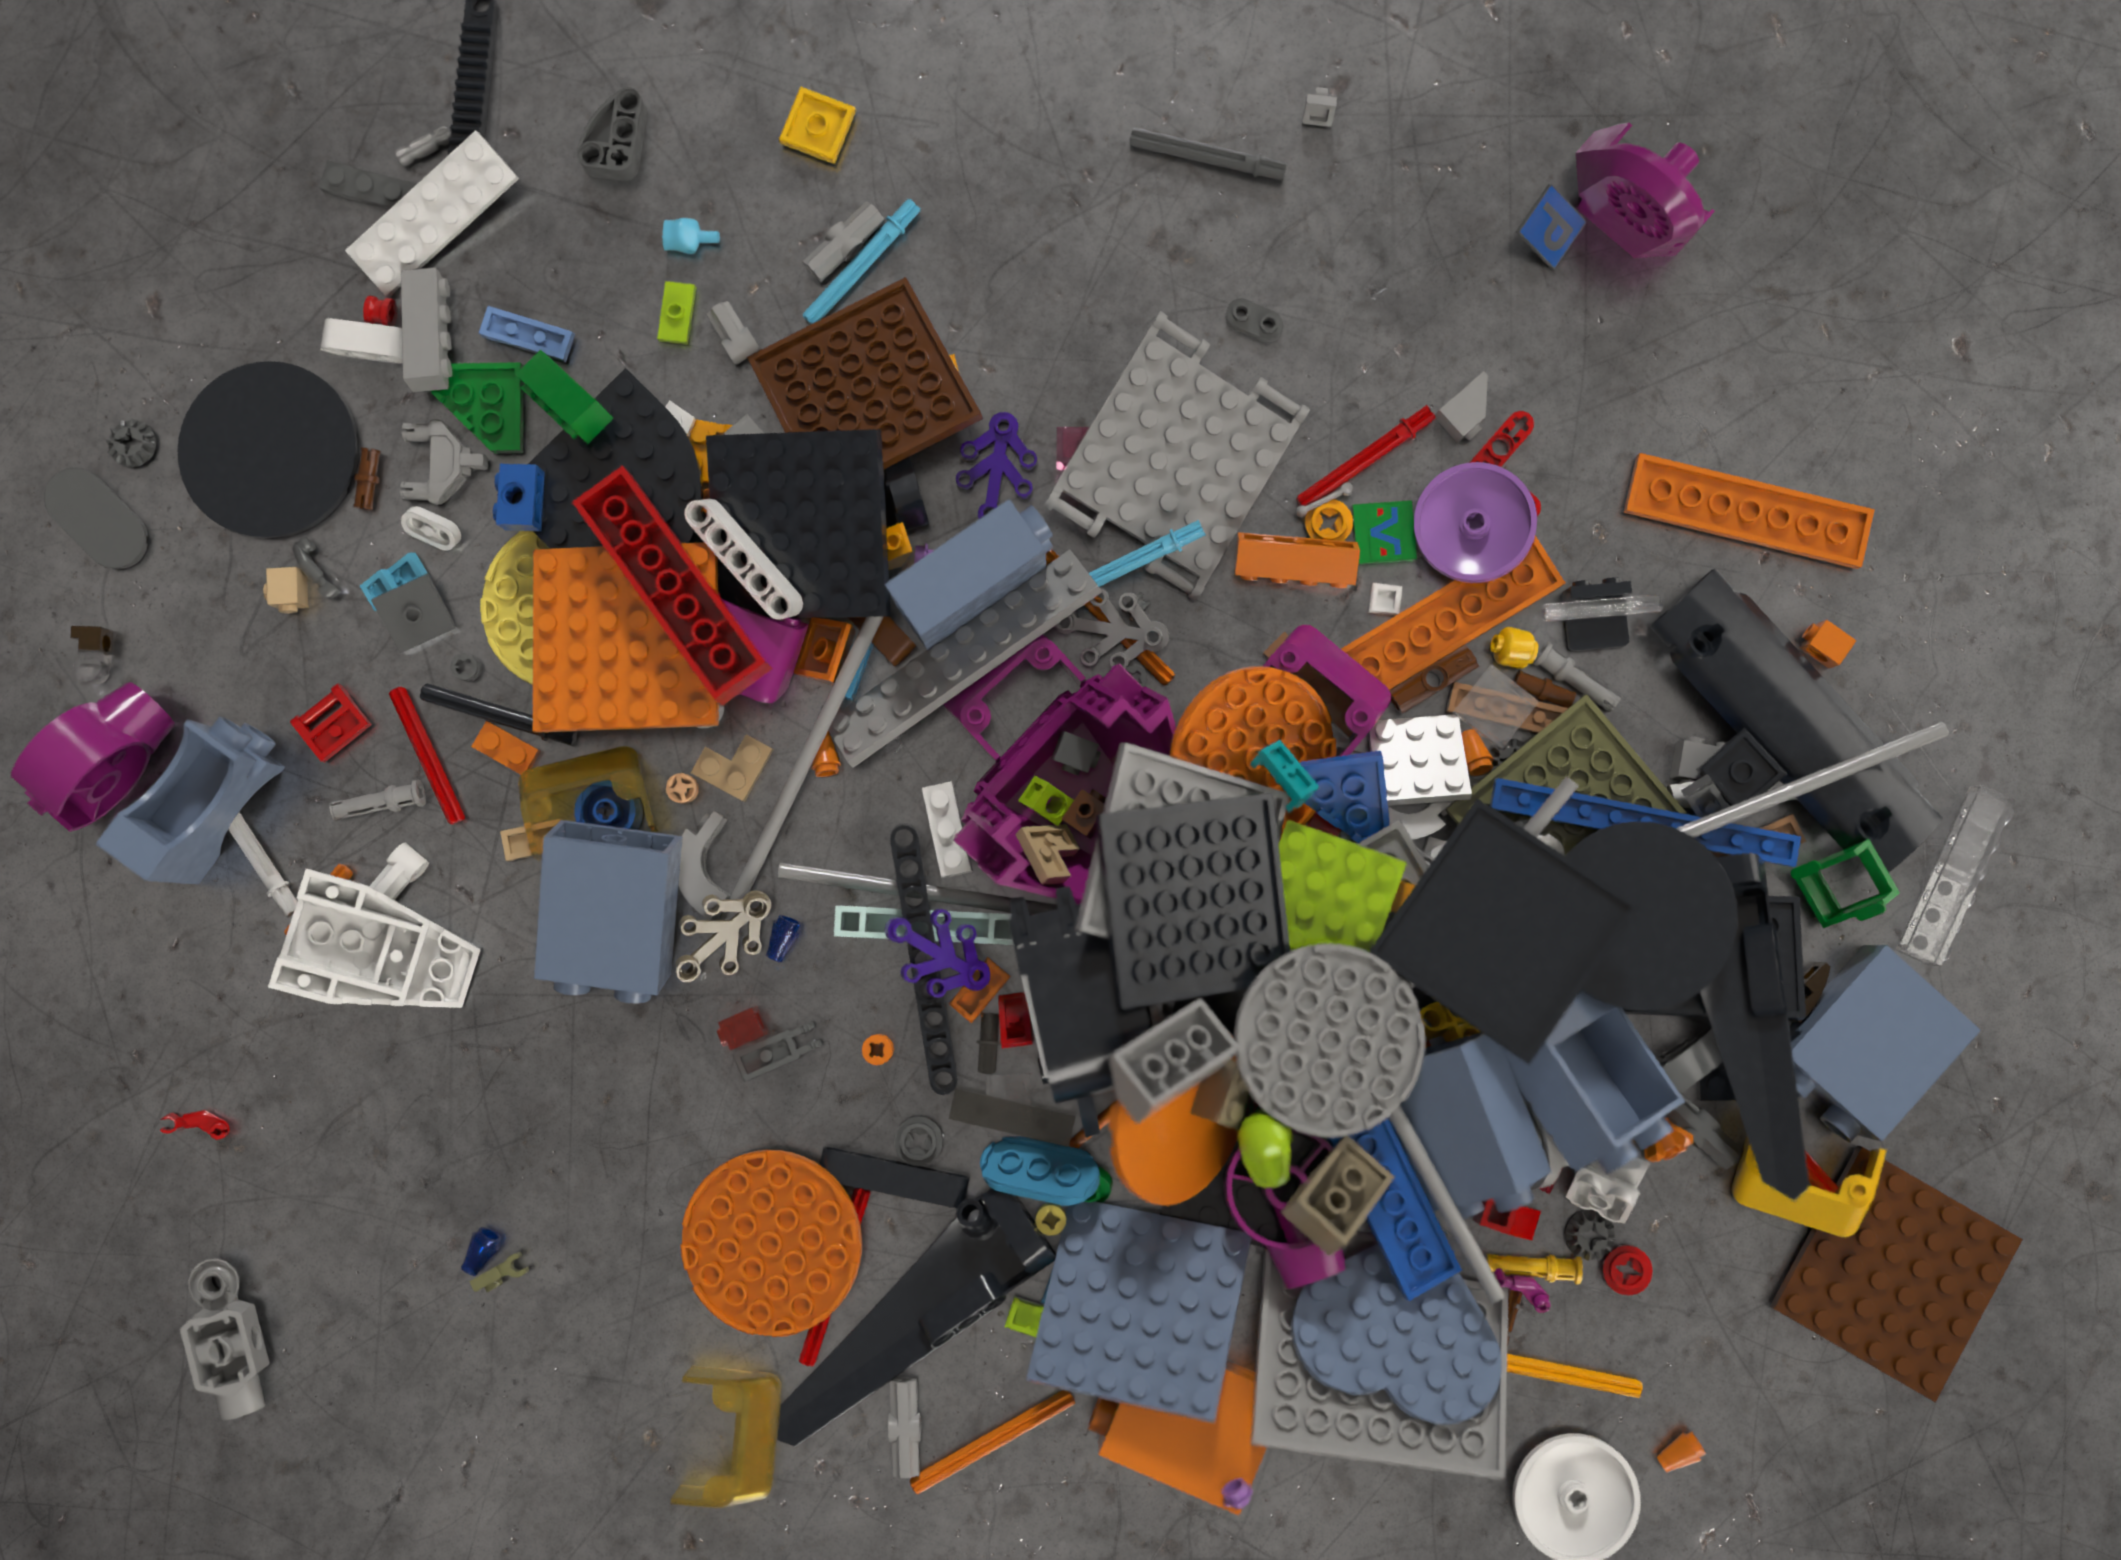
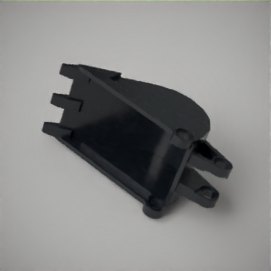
M1067 886L1056 889L1058 906L1056 910L1030 915L1024 896L1010 899L1011 919L1009 920V925L1040 1056L1037 1059L1043 1085L1050 1083L1055 1104L1077 1100L1085 1137L1101 1134L1093 1096L1116 1091L1110 1062L1111 1055L1153 1029L1149 1005L1125 1009L1117 1008L1109 939L1075 930L1082 904L1076 905L1071 888Z

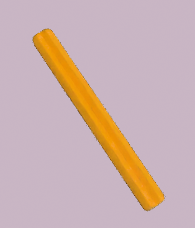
M1507 1354V1372L1635 1398L1641 1397L1643 1384L1637 1379Z

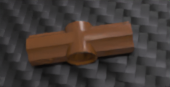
M1463 645L1390 690L1391 703L1402 715L1478 668L1479 665L1476 657L1466 645ZM1433 672L1439 676L1440 684L1438 687H1432L1427 683V673Z

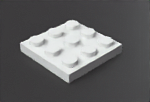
M1458 714L1378 720L1368 732L1370 752L1381 750L1383 754L1388 806L1471 799L1472 792Z

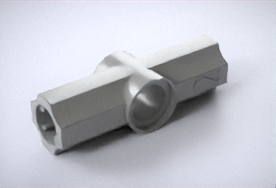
M866 201L845 222L840 221L827 232L824 242L803 261L804 266L816 279L822 282L843 261L848 262L861 251L864 245L863 242L885 223L883 216L872 204Z
M897 1378L890 1381L891 1414L888 1416L889 1442H892L893 1477L912 1478L920 1475L919 1441H921V1414L918 1413V1384L915 1378Z

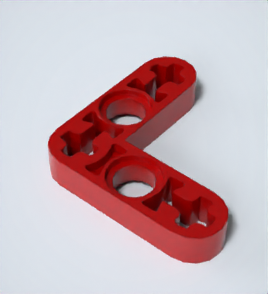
M1525 411L1514 412L1469 463L1481 462L1502 467L1534 429L1533 417ZM1523 420L1525 422L1523 428L1526 431L1521 429L1511 438L1508 434L1515 427V422ZM1497 440L1504 441L1508 446L1507 454H1495L1492 449L1493 442ZM1530 492L1535 503L1538 517V515L1541 512V503L1539 499Z

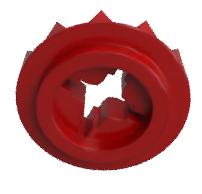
M1620 1245L1612 1250V1252H1609L1603 1261L1602 1275L1606 1283L1613 1291L1621 1295L1631 1296L1642 1292L1647 1288L1652 1279L1653 1268L1649 1257L1644 1251L1635 1246ZM1627 1261H1630V1267L1639 1273L1638 1275L1634 1273L1633 1275L1627 1274L1626 1278H1623V1273L1616 1268V1265L1626 1266Z

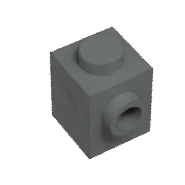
M1061 731L1051 759L1063 763L1062 770L1079 776L1080 770L1088 773L1090 767H1096L1101 752L1097 751L1099 744Z

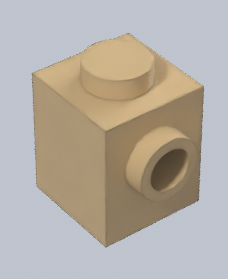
M300 568L266 569L267 583L264 584L263 594L268 605L277 608L280 613H297L298 608H308V579Z

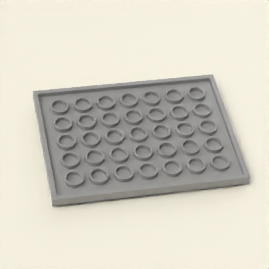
M1266 1251L1263 1259L1250 1445L1493 1479L1505 1478L1508 1287H1502L1505 1294L1503 1299L1491 1303L1480 1282L1464 1280L1499 1344L1502 1360L1501 1378L1494 1397L1481 1412L1457 1424L1434 1425L1406 1414L1391 1400L1385 1389L1371 1394L1349 1395L1346 1392L1324 1386L1305 1369L1297 1356L1292 1342L1291 1318L1296 1300L1306 1285L1286 1289L1269 1252Z

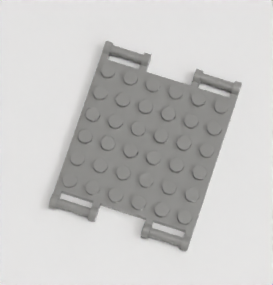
M1159 311L1046 498L1043 506L1049 510L1055 509L1087 530L1086 533L1093 538L1099 533L1104 521L1107 519L1146 545L1169 534L1170 529L1176 531L1199 520L1206 536L1183 546V551L1181 552L1176 550L1164 555L1197 576L1194 583L1161 563L1164 556L1148 563L1144 569L1152 575L1156 573L1188 593L1187 597L1196 601L1202 594L1210 576L1300 424L1308 415L1310 408L1303 404L1299 406L1267 385L1268 381L1261 376L1256 380L1248 395L1238 390L1199 364L1207 352L1210 343L1204 339L1200 341L1169 321L1167 319L1168 316ZM1161 329L1194 351L1192 356L1189 358L1157 337L1158 331ZM1259 395L1264 396L1293 415L1290 422L1258 403L1256 400ZM1061 493H1066L1096 512L1097 515L1094 520L1059 498Z

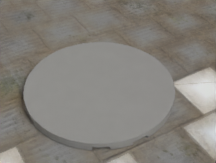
M1316 944L1293 950L1279 957L1261 971L1246 991L1240 1004L1234 1029V1041L1241 1048L1235 1054L1240 1075L1246 1088L1261 1108L1270 1116L1294 1130L1320 1137L1348 1136L1349 1134L1368 1130L1387 1119L1407 1099L1418 1079L1425 1051L1424 1024L1421 1021L1420 1012L1417 1007L1418 1003L1406 982L1392 970L1390 965L1367 951L1341 944Z

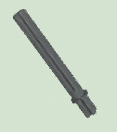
M1137 128L1132 130L1130 136V145L1251 173L1254 174L1253 177L1255 178L1257 175L1282 181L1284 179L1287 163L1264 158L1261 153L1258 156Z

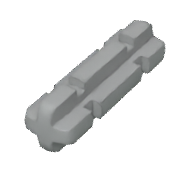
M445 126L434 130L435 134L431 135L428 133L409 143L410 147L406 148V146L397 149L395 151L396 157L403 166H407L414 162V158L417 157L419 160L438 150V146L441 144L443 147L450 144V132Z

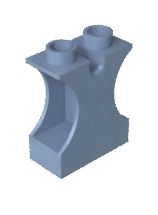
M221 716L218 717L212 727L187 720L184 724V734L180 747L166 771L141 798L117 814L96 845L146 881L199 885L219 858L225 834L239 811L265 783L284 770L285 766L268 755L276 743L266 734L247 723H243L240 727Z

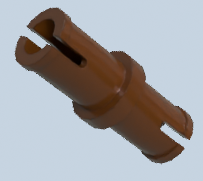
M361 448L359 472L355 474L354 478L357 481L354 508L373 510L375 486L379 484L380 480L377 477L380 450Z
M1518 670L1512 683L1513 688L1536 696L1538 701L1543 702L1546 700L1565 708L1572 706L1576 697V692L1553 684L1551 679H1540L1522 670Z

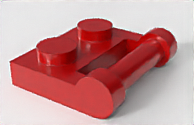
M339 683L330 688L331 692L303 715H296L290 720L291 725L321 762H326L372 725L351 699L347 690ZM340 702L342 704L341 708L312 731L310 730L309 725L336 703Z

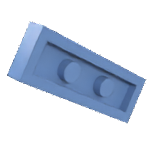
M487 306L478 333L481 337L532 353H537L541 349L550 358L565 363L575 337L572 331Z

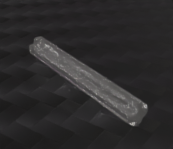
M1657 594L1549 603L1542 606V617L1544 621L1550 622L1658 613L1663 610V599Z

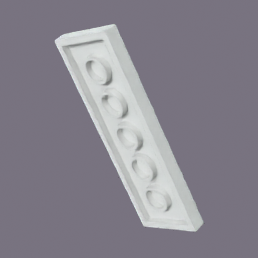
M475 130L345 251L385 296L390 297L401 287V271L421 269L519 178L481 134Z

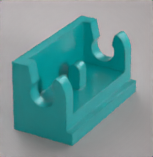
M1281 740L1262 749L1250 763L1253 769L1259 764L1261 766L1264 765L1275 778L1277 784L1292 799L1285 807L1288 812L1302 806L1320 788Z

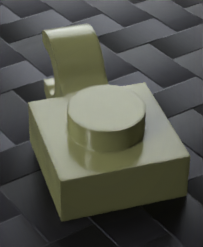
M522 1253L512 1254L503 1263L469 1281L474 1292L485 1288L486 1292L493 1290L504 1283L501 1278L505 1275L518 1278L526 1274L530 1270L528 1266L521 1270L514 1267L515 1259L521 1257Z

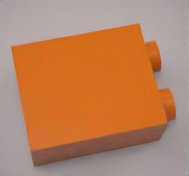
M1228 1360L1215 1424L1098 1398L1087 1427L1088 1430L1100 1435L1098 1439V1454L1238 1516L1242 1508L1235 1509L1232 1506H1225L1222 1489L1230 1481L1239 1478L1243 1479L1251 1488L1267 1447L1250 1445L1255 1372Z

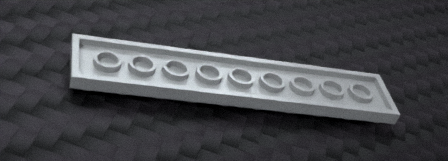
M1069 549L1017 589L1009 592L1004 598L990 608L985 609L980 615L964 626L958 628L957 631L946 639L934 645L930 650H926L837 713L828 731L846 761L854 768L1092 600L1102 591Z

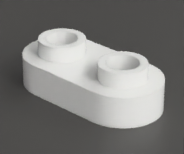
M418 506L411 507L401 517L402 527L410 536L441 550H451L461 539V532L455 523Z

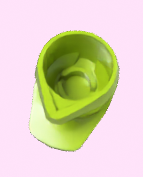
M1257 1110L1242 1122L1238 1133V1141L1243 1162L1254 1183L1261 1187L1273 1188L1286 1183L1290 1176L1292 1128L1282 1124L1265 1110Z

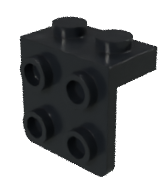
M1620 577L1603 579L1602 584L1591 585L1590 580H1580L1572 582V586L1562 592L1568 648L1571 651L1624 647L1629 643L1625 597L1632 593L1631 581L1621 582Z

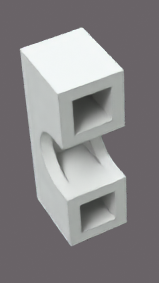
M950 781L923 787L922 792L941 878L944 879L973 872L969 855L953 841L955 834L962 829L954 784Z

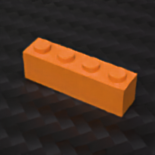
M1238 532L1234 571L1235 575H1240L1241 579L1250 581L1263 577L1270 578V581L1276 583L1299 580L1303 585L1315 586L1318 582L1330 583V586L1335 588H1347L1348 585H1356L1360 548L1358 542Z

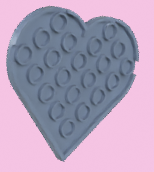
M1376 1244L1345 1260L1346 1270L1307 1284L1296 1300L1291 1318L1292 1342L1302 1365L1324 1386L1346 1392L1349 1395H1365L1385 1389L1391 1400L1406 1414L1434 1425H1452L1468 1420L1481 1412L1494 1397L1502 1372L1499 1344L1459 1272L1408 1301L1404 1298L1379 1245Z

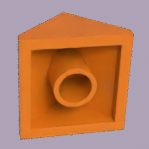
M811 617L793 674L833 686L848 656L856 633L852 624Z

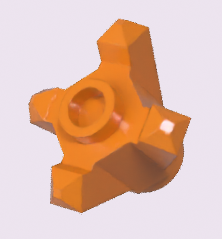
M1666 1118L1673 1131L1645 1148V1159L1655 1163L1662 1159L1667 1161L1674 1158L1680 1153L1687 1151L1688 1146L1693 1144V1134L1670 1122L1669 1118Z

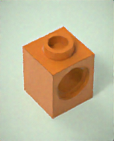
M1826 619L1817 624L1812 623L1802 635V638L1805 640L1800 649L1830 669L1841 664L1857 640Z

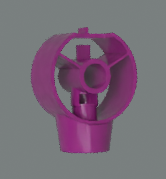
M127 682L98 700L97 703L91 702L76 706L46 725L21 752L12 768L10 777L26 789L24 793L31 798L27 804L38 814L43 816L47 812L69 832L76 831L103 817L132 790L144 773L150 759V754L156 751L175 726V723L165 710L147 693L132 682Z
M1292 1129L1293 1134L1300 1135L1316 1145L1298 1167L1290 1165V1174L1295 1178L1298 1190L1307 1179L1303 1172L1321 1150L1327 1156L1333 1147L1320 1136L1309 1135ZM1239 1145L1232 1154L1224 1175L1223 1189L1225 1202L1230 1215L1243 1232L1256 1241L1265 1244L1286 1289L1310 1284L1346 1270L1342 1248L1328 1256L1281 1213L1288 1202H1280L1276 1199L1270 1187H1261V1193L1265 1201L1274 1207L1280 1228L1283 1229L1287 1242L1266 1240L1254 1233L1244 1223L1233 1201L1232 1178L1253 1183L1254 1181L1252 1178L1233 1174L1237 1161L1242 1155Z

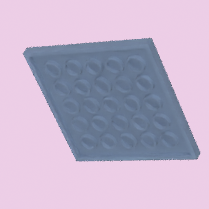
M1083 1201L1079 1204L1068 1205L1066 1225L1061 1233L1026 1378L1027 1381L1215 1424L1252 1237L1241 1231L1100 1202Z

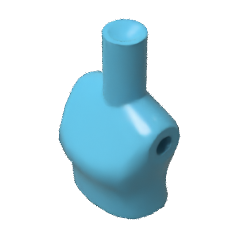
M694 219L664 220L663 248L664 251L676 250L693 254L700 243H719L720 234L719 231H701L699 223Z

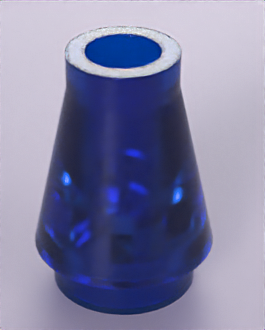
M779 915L778 919L773 921L766 957L776 962H783L785 955L802 933L800 931L802 924L791 917Z
M480 1227L477 1232H474L461 1269L469 1275H478L480 1269L500 1249V1235L486 1227Z

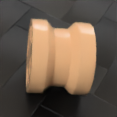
M677 773L671 776L666 784L668 797L680 804H688L694 801L699 792L697 781L692 776L684 773Z

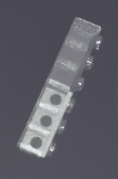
M1976 785L1968 788L1895 950L1928 966H1941L1942 963L1948 960L1952 952L1950 945L1954 936L1958 935L1964 926L1963 916L1967 908L1971 907L1976 899L1977 892L1975 890L1979 881L1984 879L1988 873L1989 865L1987 863L1991 854L2001 844V832L2014 815L2012 808L2016 800L1985 785Z

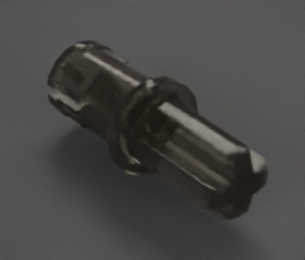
M981 1013L980 1040H977V1043H979L978 1072L982 1074H994L996 1072L997 1045H1001V1041H998V1013Z

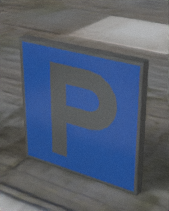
M1549 183L1516 233L1552 270H1555L1587 221Z

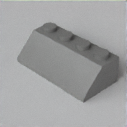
M1200 998L1111 1055L1110 1062L1117 1099L1136 1124H1139L1222 1068L1241 1048Z

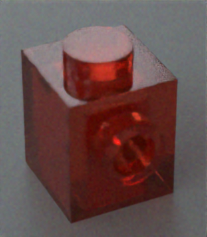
M751 1007L718 1022L720 1029L717 1030L720 1042L724 1047L728 1046L730 1051L768 1035L757 1007Z

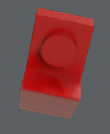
M1025 992L999 995L1002 1049L1032 1045L1035 1035Z

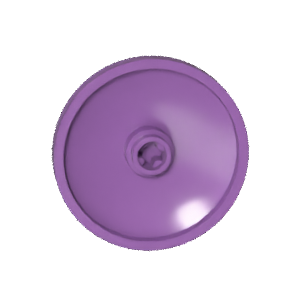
M1481 462L1460 464L1436 476L1422 492L1414 515L1416 542L1426 561L1444 576L1467 583L1492 581L1515 569L1530 551L1537 528L1535 503L1524 483L1513 473L1502 467Z

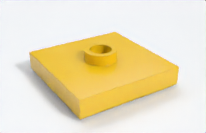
M800 86L779 137V143L835 164L856 113V108Z

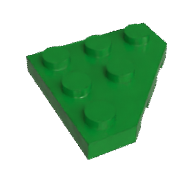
M521 362L451 363L452 377H448L449 389L432 390L431 393L493 454L523 453L524 391L520 387L524 383L515 374L524 365Z

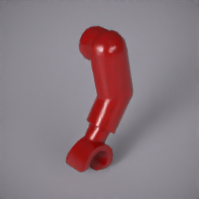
M206 1110L183 1114V1117H179L175 1113H168L160 1119H169L175 1124L173 1128L163 1127L160 1129L162 1133L166 1134L173 1133L180 1127L185 1129L198 1127L208 1133L213 1139L221 1140L230 1131L228 1122Z

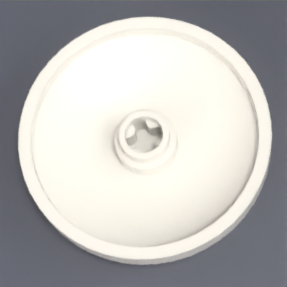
M1577 1433L1563 1434L1543 1441L1525 1457L1517 1471L1513 1485V1507L1522 1531L1538 1550L1555 1560H1603L1608 1558L1628 1541L1639 1518L1640 1491L1633 1470L1624 1457L1612 1446L1593 1436Z

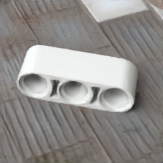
M328 318L324 322L320 349L334 355L403 363L402 328Z

